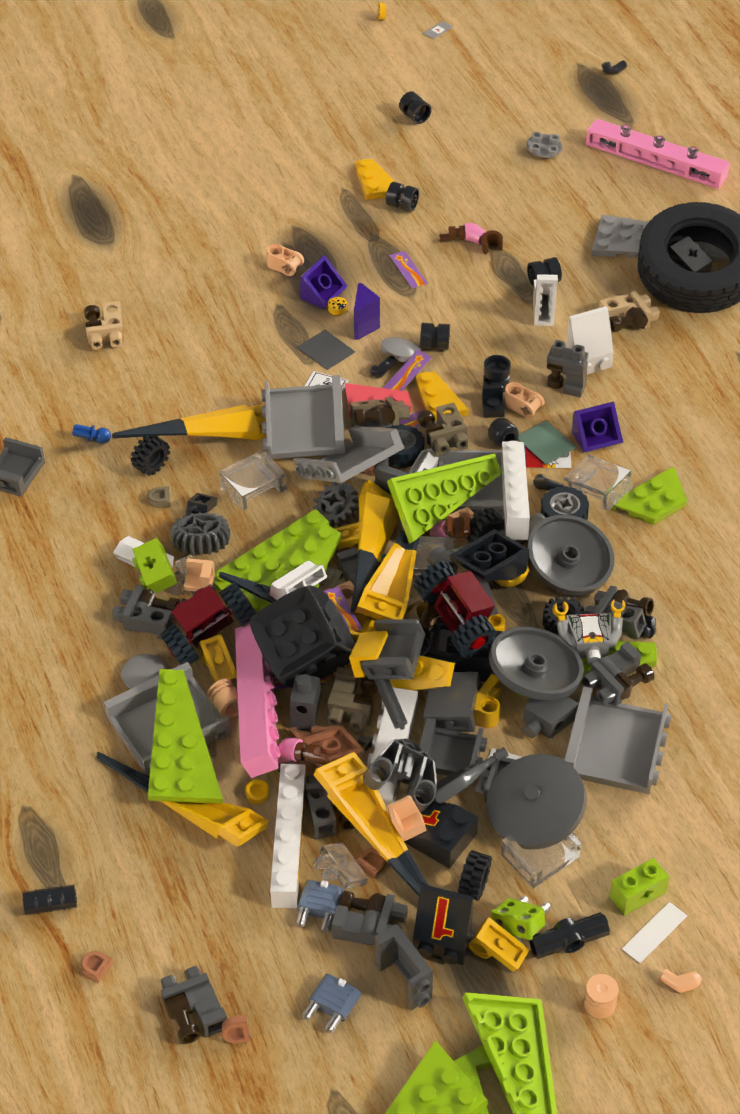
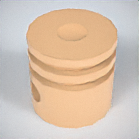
M221 679L215 682L207 692L208 699L223 718L228 716L230 719L237 716L239 713L238 691L229 679Z
M597 974L588 980L584 1007L592 1017L604 1019L611 1016L615 1011L619 988L616 980L611 976Z

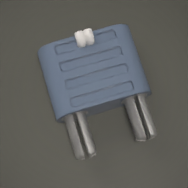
M307 880L297 907L299 914L296 925L299 927L301 923V927H304L307 916L324 918L321 931L325 932L326 929V933L330 932L344 889L340 886L328 884L327 881L323 880L321 882Z
M325 974L308 999L310 1004L303 1012L302 1017L309 1021L316 1010L319 1009L332 1016L325 1030L333 1033L340 1021L346 1020L361 997V993L355 987L347 984L342 978L338 979L330 974Z

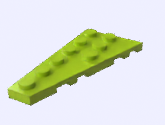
M495 453L391 478L387 481L409 544L502 474Z
M465 992L462 999L513 1114H557L542 999Z

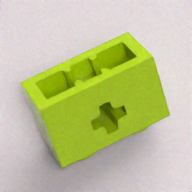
M157 538L132 549L135 555L132 561L136 569L141 571L142 576L139 579L144 589L150 588L156 594L178 584L165 549Z
M652 858L613 879L609 897L625 916L665 894L669 875L656 859Z

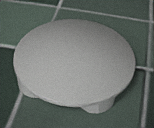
M533 132L526 143L527 149L538 157L551 158L559 155L562 151L560 136L557 134L548 135Z
M389 337L382 341L380 350L383 353L396 356V359L400 362H407L408 358H411L418 349L421 351V348L411 340L401 337Z
M137 655L129 659L123 666L121 672L122 680L127 687L132 689L159 676V670L168 669V666L162 658L156 655Z

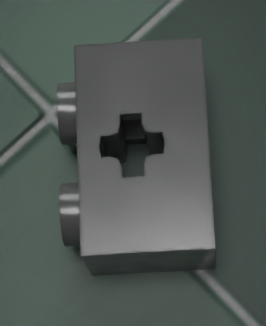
M689 236L670 246L669 256L681 268L697 273L711 272L713 263L711 257L705 254L700 249L698 243Z

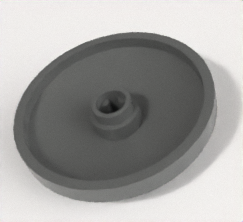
M554 515L543 519L533 528L526 543V548L530 549L528 565L533 574L545 586L561 594L570 596L591 594L607 582L614 568V552L608 538L594 524L577 516Z
M515 627L505 630L493 641L489 653L490 666L496 677L511 690L529 698L538 700L565 698L576 691L583 677V662L577 651L561 637L543 629Z
M548 754L528 755L508 764L494 778L490 791L487 794V814L497 834L509 844L523 849H543L563 841L577 828L586 809V790L578 772L567 761Z

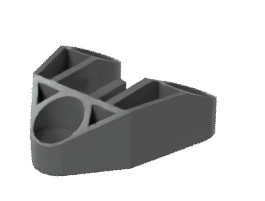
M407 738L391 740L365 771L363 781L370 789L379 790L388 781L394 767L398 764L396 770L398 779H410L407 796L410 795L419 811L423 812L432 803L436 794L435 761L413 740ZM371 773L377 774L381 781L373 779ZM415 795L420 796L424 804L419 803Z

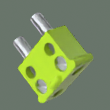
M522 896L519 900L508 898L496 909L491 910V917L494 922L512 936L532 940L533 935L545 926V914L551 909V906L546 902L541 906L529 904V899L526 896Z

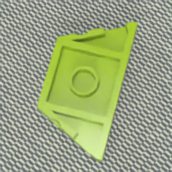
M672 466L610 502V509L616 511L618 508L627 511L628 516L642 519L644 522L654 525L685 507L687 498L677 472Z

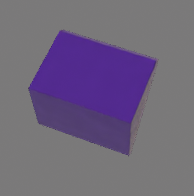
M325 255L300 276L301 299L321 308L328 306V301L337 297L347 287V284Z
M358 283L354 305V340H359L380 328V297L363 283Z
M614 401L574 411L572 434L583 452L623 443Z

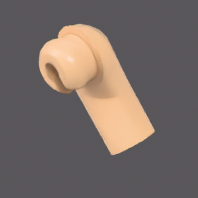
M665 969L659 980L675 991L684 993L698 988L701 983V976L697 972H688L677 976L668 969Z

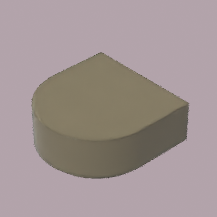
M169 486L155 487L148 492V503L152 507H170Z

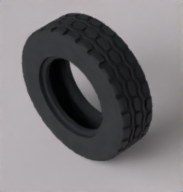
M687 202L669 207L655 215L643 229L639 245L637 267L644 287L660 302L686 312H717L739 303L740 214L718 204ZM689 236L695 242H705L720 248L728 256L730 262L717 271L697 273L678 266L672 261L668 253L670 246Z

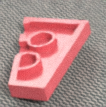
M345 383L349 417H351L350 402L376 399L385 401V397H391L394 401H404L405 405L409 406V412H411V403L407 391Z

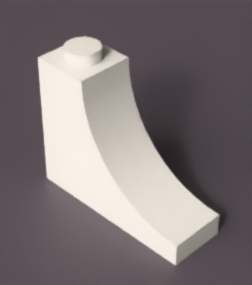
M537 275V280H534V326H554L558 275Z

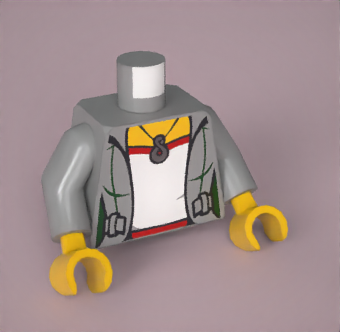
M615 599L612 601L611 610L614 612V617H611V613L567 615L565 619V614L568 612V604L566 602L562 603L563 612H559L557 604H555L552 612L558 617L556 623L559 637L567 641L581 658H587L589 665L597 660L599 661L601 657L608 656L609 649L616 646L622 635L623 618L621 613L625 609L624 600L622 601L621 609L614 607Z

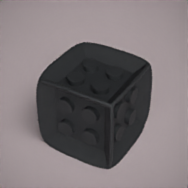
M304 586L284 595L260 610L249 621L254 638L269 668L278 680L288 687L293 688L296 675L307 674L322 680L337 670V666L343 667L350 662L349 657L355 646L352 635L329 596L315 586Z

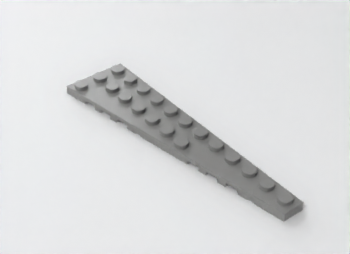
M602 215L592 248V256L616 257V254H627V258H635V255L639 253L643 229L649 221ZM697 242L700 249L705 254H708L713 262H730L728 256L720 248L709 243Z

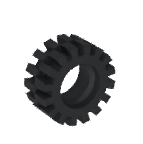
M158 436L143 437V441H138V446L135 445V452L131 453L133 456L131 464L145 475L150 476L151 474H156V471L159 472L161 466H165L164 461L169 459L167 455H170V446Z
M485 507L484 510L480 509L478 514L475 512L473 514L474 517L470 518V536L466 538L472 543L494 529L497 531L504 530L505 521L491 507Z
M563 595V599H560V596H556L555 600L553 598L549 599V603L546 602L543 610L542 623L544 629L559 636L556 623L558 618L552 612L553 606L557 604L558 611L563 612L562 603L566 602L568 604L566 615L585 614L584 606H581L579 600L575 602L573 597L568 600L565 595Z
M473 850L469 852L460 876L458 893L474 897L473 900L476 901L480 900L490 873L492 856Z

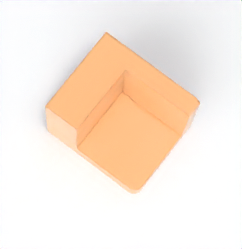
M188 558L186 560L187 575L184 590L197 591L208 585L212 587L215 577L213 561Z
M410 795L387 805L391 820L403 841L427 831L422 814Z

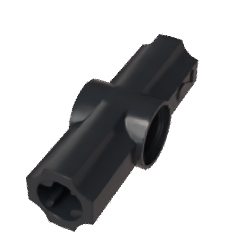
M601 912L576 921L573 918H566L556 923L554 928L533 935V939L529 940L533 956L537 959L561 951L574 953L580 950L585 943L610 935V928L606 916Z

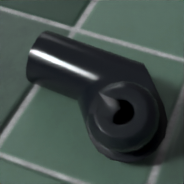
M622 60L616 65L611 66L609 61L602 64V71L605 74H618L627 68V63Z
M390 355L379 366L373 365L370 374L376 376V378L383 377L396 363V358Z
M543 474L536 475L533 480L534 486L539 490L549 491L559 486L564 487V484L548 479Z
M651 615L644 616L647 626L644 627V631L640 635L642 638L650 639L656 634V619Z

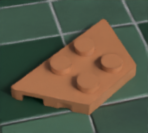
M331 725L328 727L311 726V731L297 732V727L289 728V736L291 738L301 739L308 745L320 746V755L327 756L330 763L355 752L360 760L364 757L363 748L342 725ZM313 763V765H314L316 768H320V767L324 766V765H321V764Z

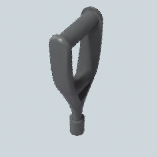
M503 747L493 753L492 757L461 768L438 781L434 801L440 804L444 803L470 786L491 764L509 756L506 749Z

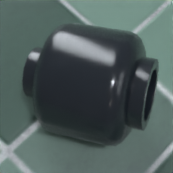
M498 418L490 424L488 436L499 448H502V442L517 441L519 431L509 419Z

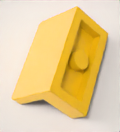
M387 631L360 633L349 657L355 678L364 677L365 675L361 666L362 661L378 659L388 637Z

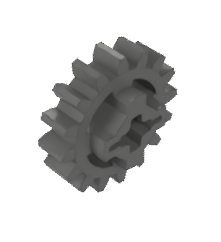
M332 482L331 487L325 484V490L323 492L318 491L320 497L314 498L317 505L313 506V509H317L329 521V525L332 528L335 523L339 527L342 526L343 521L348 524L350 516L356 517L353 513L354 510H359L356 504L359 503L358 492L349 483L345 484L342 482L337 485L335 482Z

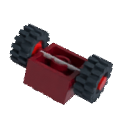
M440 561V563L435 562L433 566H427L428 569H423L421 571L422 574H418L413 582V586L422 600L426 603H433L437 599L434 608L451 631L452 639L450 640L461 656L464 658L467 656L472 657L473 654L477 655L479 651H484L485 647L492 644L491 641H494L496 639L495 636H497L496 630L488 620L495 607L492 599L487 595L471 571L456 575L449 563Z
M235 582L219 592L228 607H225L212 587L208 585L198 589L194 596L187 601L180 602L171 611L186 636L184 637L176 624L159 635L180 664L188 662L190 665L199 657L190 644L193 643L195 648H197L200 641L213 637L234 621L230 616L232 613L243 627L257 613Z

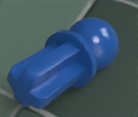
M75 424L73 426L72 435L87 438L89 442L95 438L98 443L103 444L111 439V433L107 428L102 427L95 430L94 425L88 427Z

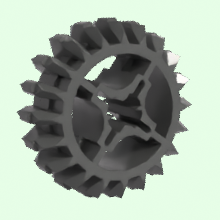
M209 512L191 513L189 516L184 515L172 524L170 532L174 548L178 552H184V555L192 554V556L210 555L212 552H219V549H224L229 544L231 535L227 520L223 519V516H217L216 513L209 514Z

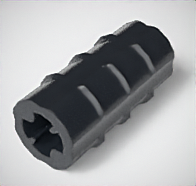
M75 884L61 885L60 887L53 888L48 887L47 889L40 890L35 889L22 893L25 915L77 908Z

